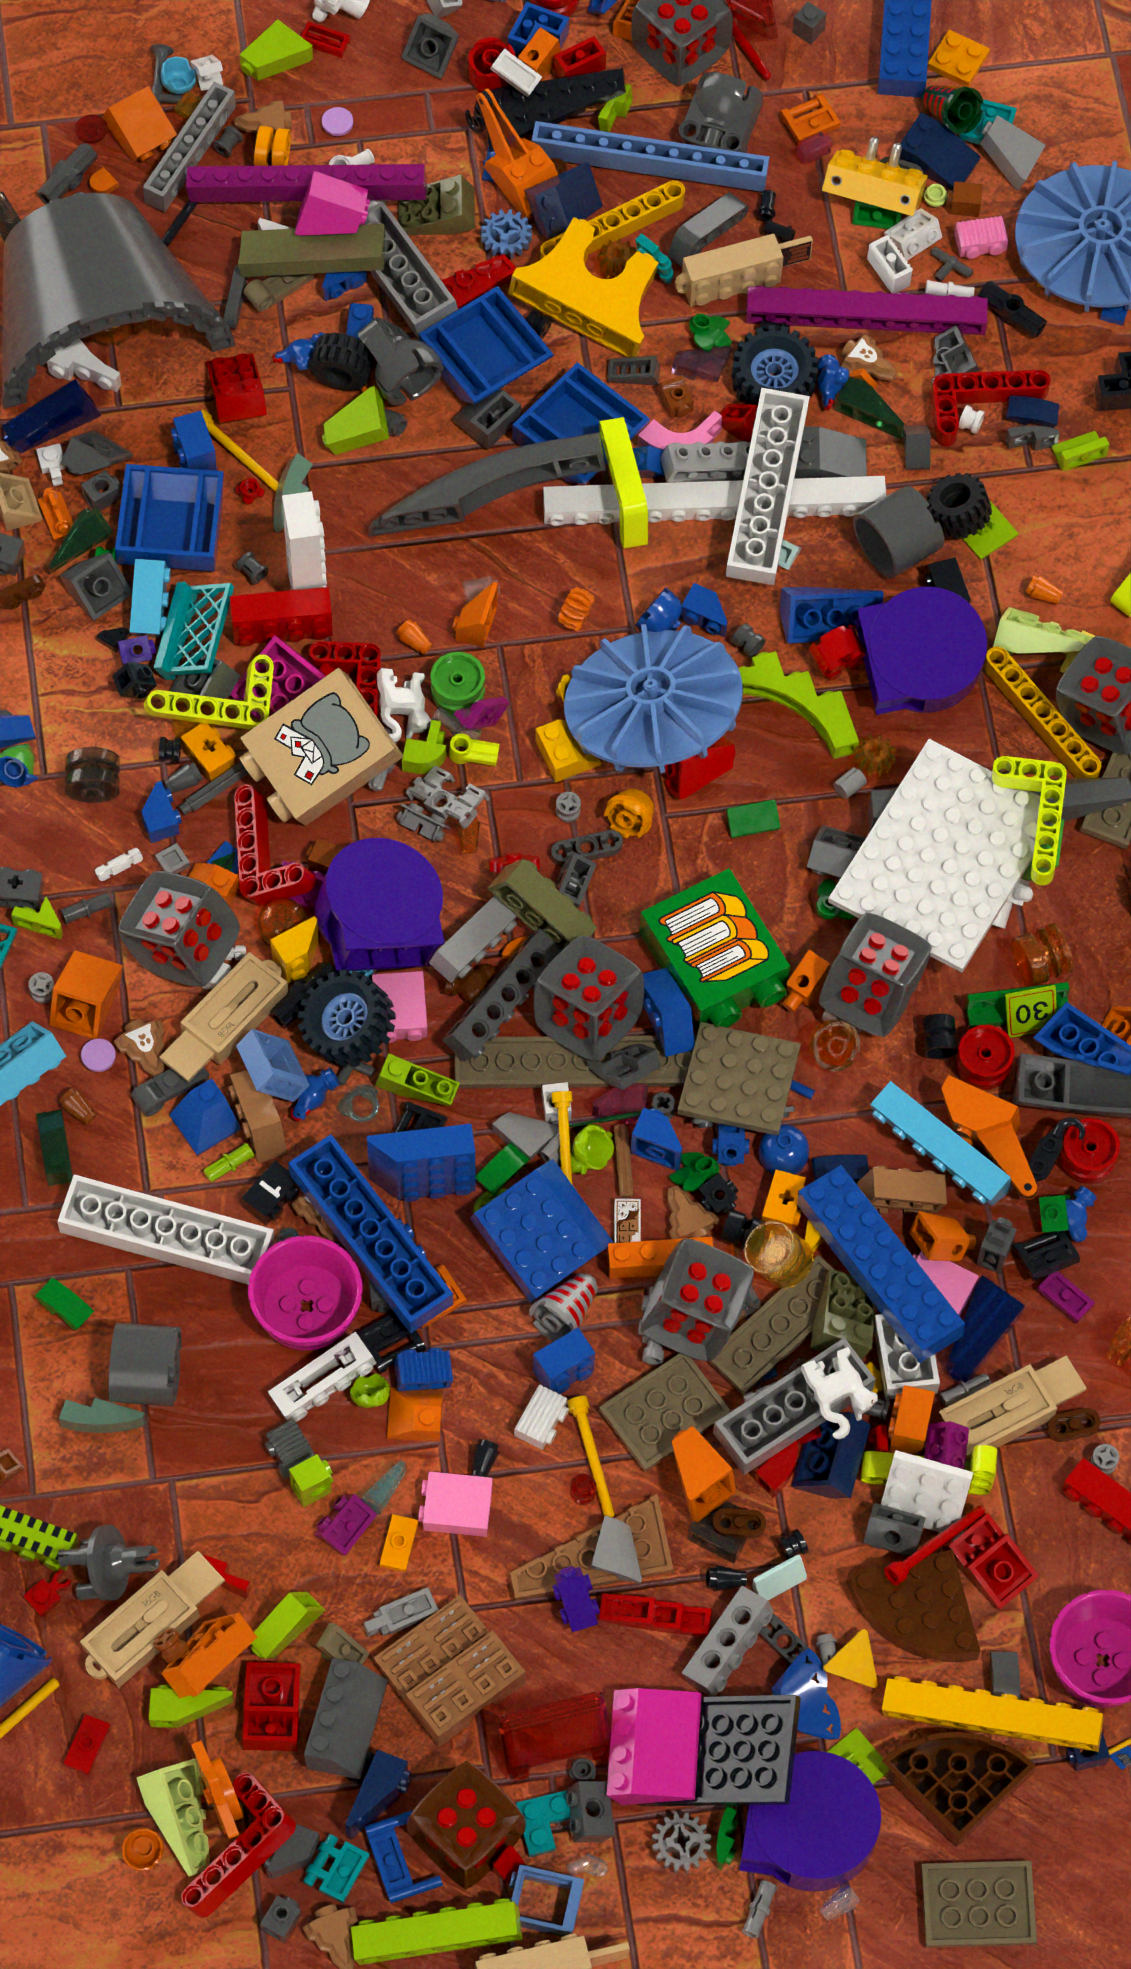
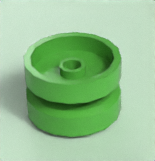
M450 652L441 656L433 664L430 673L431 697L438 709L446 714L455 716L456 710L471 708L477 700L484 699V668L474 656L464 652Z

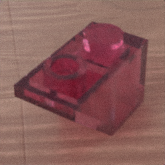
M634 1083L624 1090L616 1087L612 1088L594 1100L592 1115L603 1118L643 1110V1108H646L649 1085ZM640 1116L621 1120L627 1124H637Z

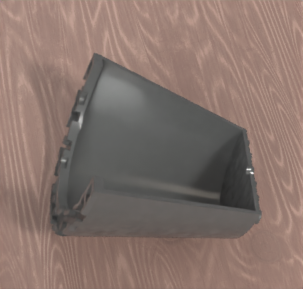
M78 192L62 199H52L48 204L24 217L7 236L3 248V409L27 403L29 379L36 375V366L38 364L43 366L56 355L55 348L62 345V348H66L78 338H85L112 327L145 322L149 319L165 321L166 317H172L174 323L190 326L192 323L196 330L204 332L212 352L236 346L228 324L138 208L126 198L107 193L84 194L83 192Z

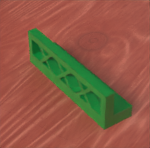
M1069 983L968 994L965 1010L969 1030L978 1025H992L995 1027L1007 1025L1005 994L1055 985L1058 1012L1068 1002Z

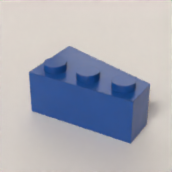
M664 968L644 973L643 1006L665 1057L693 1050L694 1035L691 1006L668 969Z

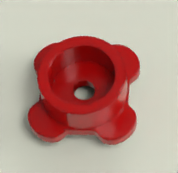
M255 478L245 479L240 485L236 486V493L243 497L245 504H252L254 499L261 498L265 494L264 489L260 488Z

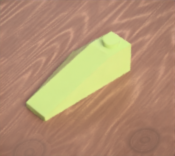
M1008 607L1000 619L993 647H1002L1009 654L1081 651L1093 637L1072 629L1063 631L1058 623L1053 621L1042 623L1038 621L1039 616Z
M196 1759L136 1777L144 1804L187 1875L192 1876L203 1872L210 1865L208 1837L204 1834L203 1820L206 1819V1810L202 1809L201 1806L204 1784Z

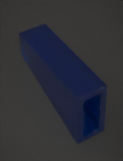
M74 379L4 424L2 427L6 435L3 437L11 448L15 447L20 453H23L100 417L101 413L91 396Z
M983 1275L979 1279L963 1320L965 1323L963 1337L955 1341L946 1366L948 1374L958 1382L963 1381L965 1383L972 1379L1022 1316L1025 1308L1024 1304Z

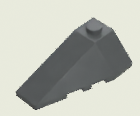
M1129 778L1066 779L1061 819L1066 822L1131 802ZM1031 791V792H1033V793H1035V794L1041 796V792ZM1053 798L1046 799V800H1048V801H1050V802H1052V803H1056V802H1057V801H1056L1055 799H1053Z

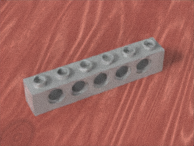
M213 82L144 184L143 194L146 204L166 212L186 182L187 166H197L236 108L235 91Z

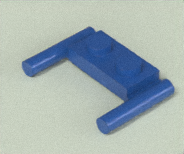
M413 1810L364 1826L390 1904L443 1886L440 1875L415 1884L412 1882L394 1828L407 1824V1819Z

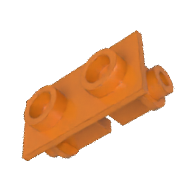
M46 488L43 491V497L37 500L53 539L56 540L77 533L61 492H56L53 488Z

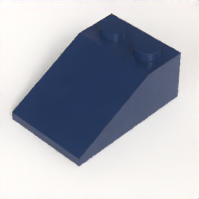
M923 113L919 114L900 143L902 150L899 159L917 164L922 168L924 174L928 175V179L952 191L954 181L966 182L981 158L980 155L943 123Z
M588 162L524 190L538 233L548 239L564 233L574 217L579 220L586 219L603 207Z
M377 1749L345 1823L346 1838L352 1840L365 1829L364 1826L371 1824L398 1801L401 1793L406 1794L411 1782L408 1761Z

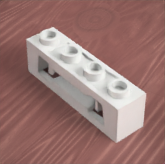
M354 1332L272 1388L268 1393L287 1421L294 1418L297 1422L307 1415V1411L315 1405L318 1407L326 1403L331 1394L337 1390L340 1392L348 1388L353 1379L359 1375L362 1377L371 1372L376 1361L358 1334ZM339 1360L342 1361L346 1368H339L306 1391L307 1395L304 1396L300 1390L301 1386L303 1389L338 1366Z

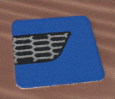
M1129 1746L1110 1755L1121 1770L1131 1764V1748Z

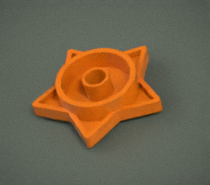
M202 1740L193 1743L191 1746L206 1788L203 1789L208 1805L213 1804L224 1836L227 1835L229 1839L238 1836L239 1832L234 1821L243 1818V1814L225 1766L220 1757L213 1760L209 1759Z

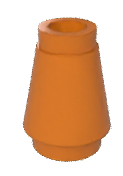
M1033 574L1025 593L1030 594L1029 597L1058 604L1063 591L1041 575L1038 577Z
M408 619L396 632L400 641L422 655L426 654L433 646L416 621L412 622Z

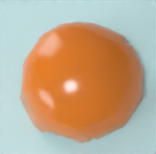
M148 1828L134 1829L125 1837L122 1843V1858L129 1867L137 1871L150 1870L162 1858L164 1852L163 1841L153 1830Z

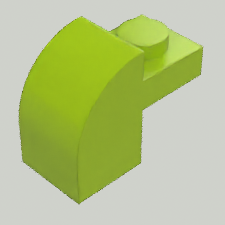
M431 720L427 742L407 738L403 753L404 757L402 758V771L428 774L433 766H442L446 759V745H443L445 731H441V721Z

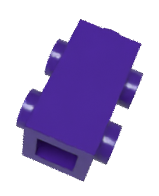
M566 1567L558 1574H555L557 1584L552 1585L556 1600L562 1599L564 1605L563 1609H559L564 1625L569 1624L572 1632L597 1625L598 1622L595 1615L600 1614L596 1598L590 1599L588 1593L589 1590L593 1589L589 1575H583L580 1567Z

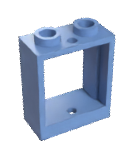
M251 1029L236 1045L257 1091L294 1102L310 1086L289 1040Z
M519 1865L518 1873H512L509 1888L514 1889L510 1902L514 1901L517 1906L519 1905L524 1879L570 1889L562 1926L520 1916L521 1927L561 1937L573 1934L584 1887V1879Z

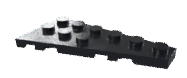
M620 68L539 81L528 97L513 86L489 90L521 138L527 134L533 135L536 121L558 124L565 121V117L576 112L577 114L585 112V108L596 103L603 104L625 94L626 85L624 70ZM487 129L489 151L493 152L494 148Z

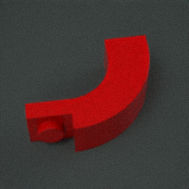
M797 1440L772 1456L756 1471L755 1481L772 1498L782 1491L793 1475L798 1454Z

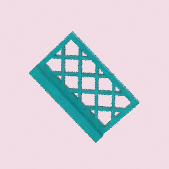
M177 582L153 667L165 680H175L176 675L212 672L230 605V596H232L234 586L231 583L189 586L186 582ZM220 592H224L223 597L215 603L213 598ZM204 593L205 596L196 603L197 595ZM210 601L213 606L202 614L200 609ZM218 611L217 619L209 624L207 619ZM197 613L200 617L190 625L191 617ZM205 623L207 627L196 636L194 631ZM212 633V639L206 645H203L201 641ZM191 634L193 639L184 646L185 639ZM199 644L201 649L190 657L188 652ZM206 654L205 664L196 665L195 663ZM186 656L188 660L178 667L180 659Z

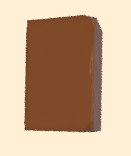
M9 1448L0 1452V1487L25 1468Z

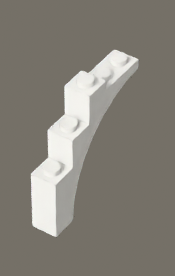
M80 338L74 340L66 348H62V345L55 348L56 355L47 361L48 371L59 379L64 378L70 381L73 375L76 374L82 380H90L105 390L110 389L118 392L122 385L120 372L107 366L94 356Z

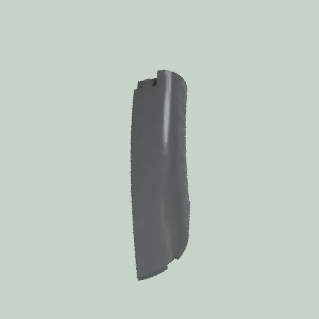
M600 433L533 443L503 451L458 468L418 489L375 519L369 525V537L463 522L468 514L511 492L560 477L606 470Z
M1021 1053L1015 1060V1081L1012 1086V1101L1015 1105L1131 1118V1074L1127 1076L1075 1060Z

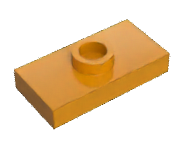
M392 1514L380 1560V1567L406 1573L419 1523L418 1520Z

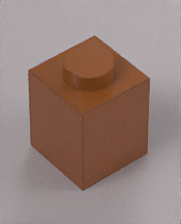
M954 181L953 191L948 190L947 205H951L950 214L979 217L983 184Z
M318 838L315 845H311L306 854L308 869L310 871H319L326 875L332 860L343 847Z

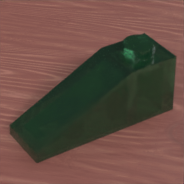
M849 376L837 397L835 411L901 440L904 422L871 385L862 379H855Z
M97 507L91 511L89 508H86L76 515L78 519L74 522L48 566L47 572L49 575L111 537L113 530Z
M62 1109L37 1113L48 1187L71 1183L73 1172Z

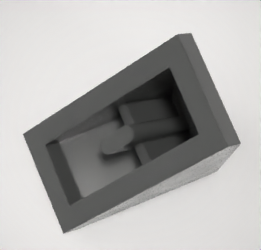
M927 425L903 426L906 470H930L931 434Z

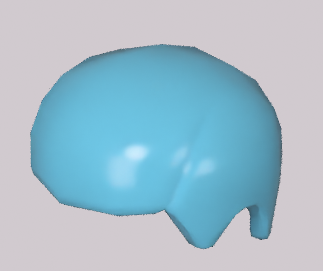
M175 56L168 58L162 64L161 82L171 93H187L196 83V70L189 66V61L186 58Z

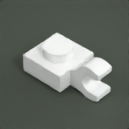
M60 444L36 449L42 474L50 472L53 486L62 485L60 470L66 469V466L61 463L63 453Z

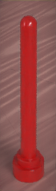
M733 20L732 35L764 80H769L771 73Z
M982 1505L976 1506L903 1562L894 1561L884 1569L887 1579L896 1586L907 1579L911 1568L984 1515L985 1508Z

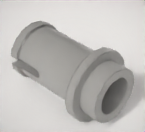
M833 1634L817 1637L816 1647H819L823 1666L829 1661V1658H832L837 1653L835 1647L837 1639L833 1638Z

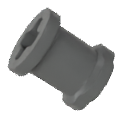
M226 126L224 129L225 133L219 140L213 142L215 151L226 158L230 157L231 150L236 144L243 141L242 134L232 126Z
M252 552L244 554L236 564V568L239 571L243 570L250 577L252 584H258L268 574V567L262 566L255 559V555Z
M657 1093L653 1097L652 1108L661 1111L670 1121L674 1115L675 1100L669 1093Z
M878 1399L871 1409L863 1413L862 1416L864 1414L871 1415L885 1422L891 1400Z

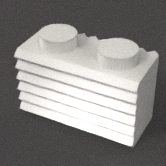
M886 235L869 244L867 260L889 291L897 293L910 286L913 268L910 267V264H907L908 261L905 260V257H902L903 254L900 253V250H897L898 247L892 242L893 239Z
M539 1385L514 1429V1436L541 1450L544 1449L546 1443L551 1445L557 1434V1430L554 1428L559 1421L563 1423L569 1412V1408L566 1407L567 1398Z

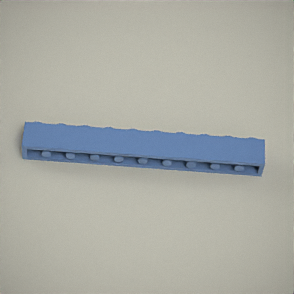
M539 121L535 122L532 142L540 145L549 158H560L564 162L577 164L588 162L590 166L763 192L766 186L769 156Z

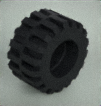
M325 333L316 342L309 363V369L317 380L327 386L344 391H356L366 386L375 357L369 348L356 337L343 333Z
M955 473V476L947 475L944 480H938L937 485H933L930 488L931 493H927L926 498L929 503L927 509L932 514L934 523L936 521L940 523L944 537L948 538L951 536L952 539L962 537L964 539L968 538L967 535L977 534V530H982L985 527L984 523H988L990 520L989 515H992L991 503L983 482L979 481V478L976 476L971 477V474L968 473L964 475Z

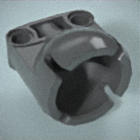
M706 72L699 79L685 120L679 126V134L686 144L747 153L749 139L763 106V93L758 88L749 86L746 95H743L746 89L745 81L719 72ZM691 130H696L693 136L687 137ZM739 142V146L736 149H730L733 143Z
M375 317L357 333L360 340L369 348L377 360L375 369L377 390L390 404H405L407 397L412 401L420 398L431 390L441 378V371H443L444 366L437 352L425 342L410 339L405 331L395 324Z

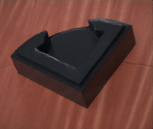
M122 627L103 630L96 636V641L117 653L119 650L117 642L127 640L131 635L130 630Z

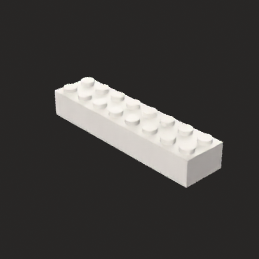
M761 388L727 562L726 577L774 585L810 396Z
M74 1175L58 1218L60 1233L245 1284H250L249 1278L253 1267L256 1266L255 1264L265 1251L267 1252L275 1242L274 1229Z

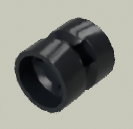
M932 1014L923 1018L922 1029L923 1034L926 1035V1038L923 1040L925 1056L938 1060L955 1056L957 1054V1041L954 1036L956 1033L955 1018L949 1014Z
M732 1209L725 1223L721 1240L732 1245L740 1243L741 1248L755 1253L763 1237L767 1222L755 1217L747 1219L745 1213Z

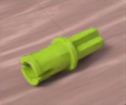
M244 1143L228 1155L224 1153L223 1158L205 1168L204 1173L209 1181L214 1182L226 1173L236 1171V1167L253 1158L254 1153L249 1145Z

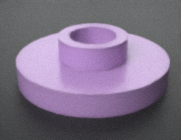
M331 108L322 117L323 129L332 136H343L351 131L353 116L345 108Z
M93 1039L84 1045L81 1051V1058L87 1069L93 1072H103L114 1064L116 1053L109 1041Z

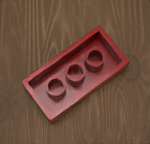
M329 587L230 596L234 645L268 644L274 635L283 641L290 640L292 642L309 638L321 640L333 636Z

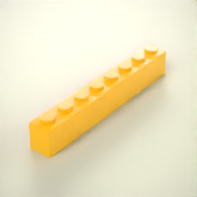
M895 1676L894 1679L887 1678L882 1705L884 1717L1099 1752L1104 1717L1103 1713H1099L1098 1709L1083 1707L1082 1710L1072 1709V1706L1066 1703H1056L1055 1706L1045 1704V1701L1036 1698H1029L1028 1701L1018 1700L1017 1696L1011 1694H1002L1001 1697L993 1696L991 1692L976 1689L975 1692L964 1691L963 1687L948 1685V1688L938 1687L937 1683L931 1681H921V1684L910 1682L909 1678Z

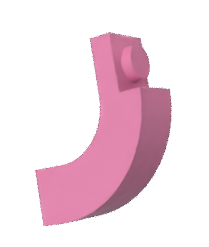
M714 411L700 426L686 433L672 432L653 419L638 434L637 447L649 445L665 450L667 445L672 443H713L714 438L722 430V415Z

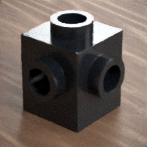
M127 662L112 675L118 692L122 697L143 699L157 686L153 672L149 665Z
M720 1173L698 1188L704 1197L701 1202L709 1212L714 1210L717 1215L720 1212L726 1215L737 1206L734 1202L738 1200L736 1193L739 1190L730 1179L725 1181ZM722 1192L725 1197L722 1200H718L715 1198V1194Z

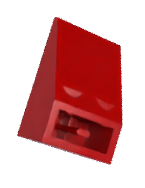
M241 353L233 357H218L206 361L219 423L267 415L264 390L253 353Z

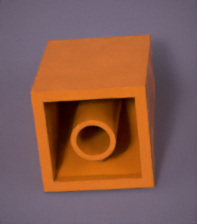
M149 86L110 106L101 117L103 123L133 162L139 159L142 162L154 156L153 151L159 148L162 151L168 149L177 137L176 131Z
M75 950L53 987L49 1025L84 1037L98 1039L121 984L123 965Z
M692 1425L687 1430H681L675 1435L672 1440V1446L691 1520L696 1524L737 1492L733 1469Z

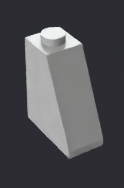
M997 115L993 123L988 121L981 133L985 136L980 144L1014 189L1019 190L1046 145Z

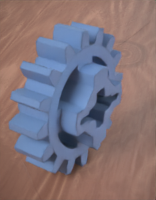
M502 209L499 210V215L493 212L490 213V219L485 218L484 226H481V243H485V250L492 249L493 256L497 253H500V255L509 254V257L512 259L515 252L522 255V248L528 250L529 242H532V226L528 225V218L521 219V212L513 215L512 209H509L507 214H504Z

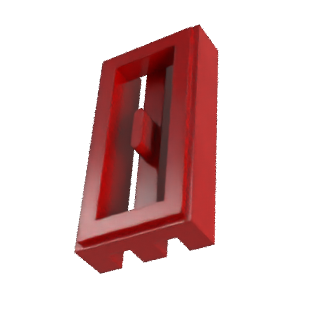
M307 21L300 35L312 45L313 49L343 58L347 44L351 41V35ZM309 30H310V31H313V32H316V33H319V34H321V35H317V34L311 33V32H309ZM329 37L342 41V43L329 39Z

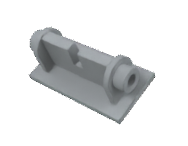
M410 802L409 806L401 803V806L406 809L404 812L400 811L397 815L396 820L400 821V825L416 832L419 824H422L423 827L419 834L434 842H441L445 836V833L442 832L443 828H451L444 824L446 819L432 813L431 817L422 813L424 808L413 802Z

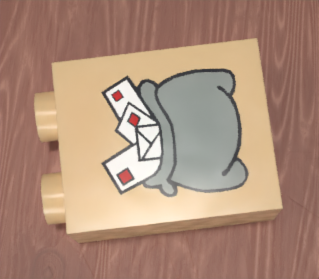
M340 668L334 670L240 737L249 750L239 757L243 766L256 782L267 776L276 790L275 793L267 798L273 810L284 823L294 816L296 820L305 826L404 757L353 681Z

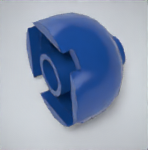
M665 587L659 594V597L641 615L635 626L642 631L641 625L646 624L650 632L676 630L682 623L678 620L682 613V605L678 597Z
M781 1124L779 1135L765 1133L760 1140L758 1148L760 1164L765 1171L774 1175L775 1170L795 1175L801 1172L808 1162L810 1152L808 1140L804 1133L795 1126Z

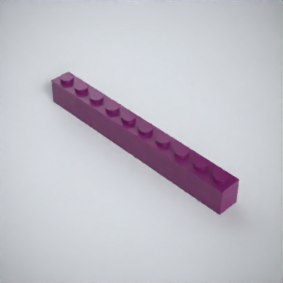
M425 164L187 166L186 189L190 202L303 201L312 174L316 171L368 189L367 199L426 200L427 175Z
M761 285L748 286L746 324H761V320L780 324L786 322V325L927 333H943L956 325L963 334L985 335L988 298H980L979 296L957 297L955 295L936 296L932 294L915 295L905 292L895 294L882 291L861 292L858 290L837 291L835 289L813 290L811 288L791 289L788 287L771 288Z

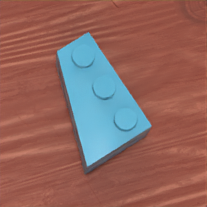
M135 559L130 619L131 636L141 637L147 635L150 638L162 637L167 617H164L165 607H168L169 603L167 583H170L171 569L168 568L165 561Z

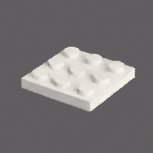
M895 1450L881 1505L926 1517L923 1528L942 1533L961 1518L973 1472Z

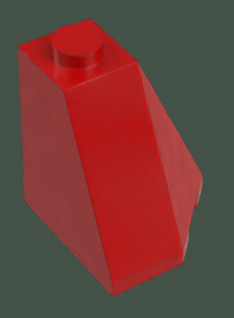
M722 736L707 748V757L702 759L696 754L685 760L665 765L668 779L664 783L667 791L678 799H685L732 769L736 755L735 745Z

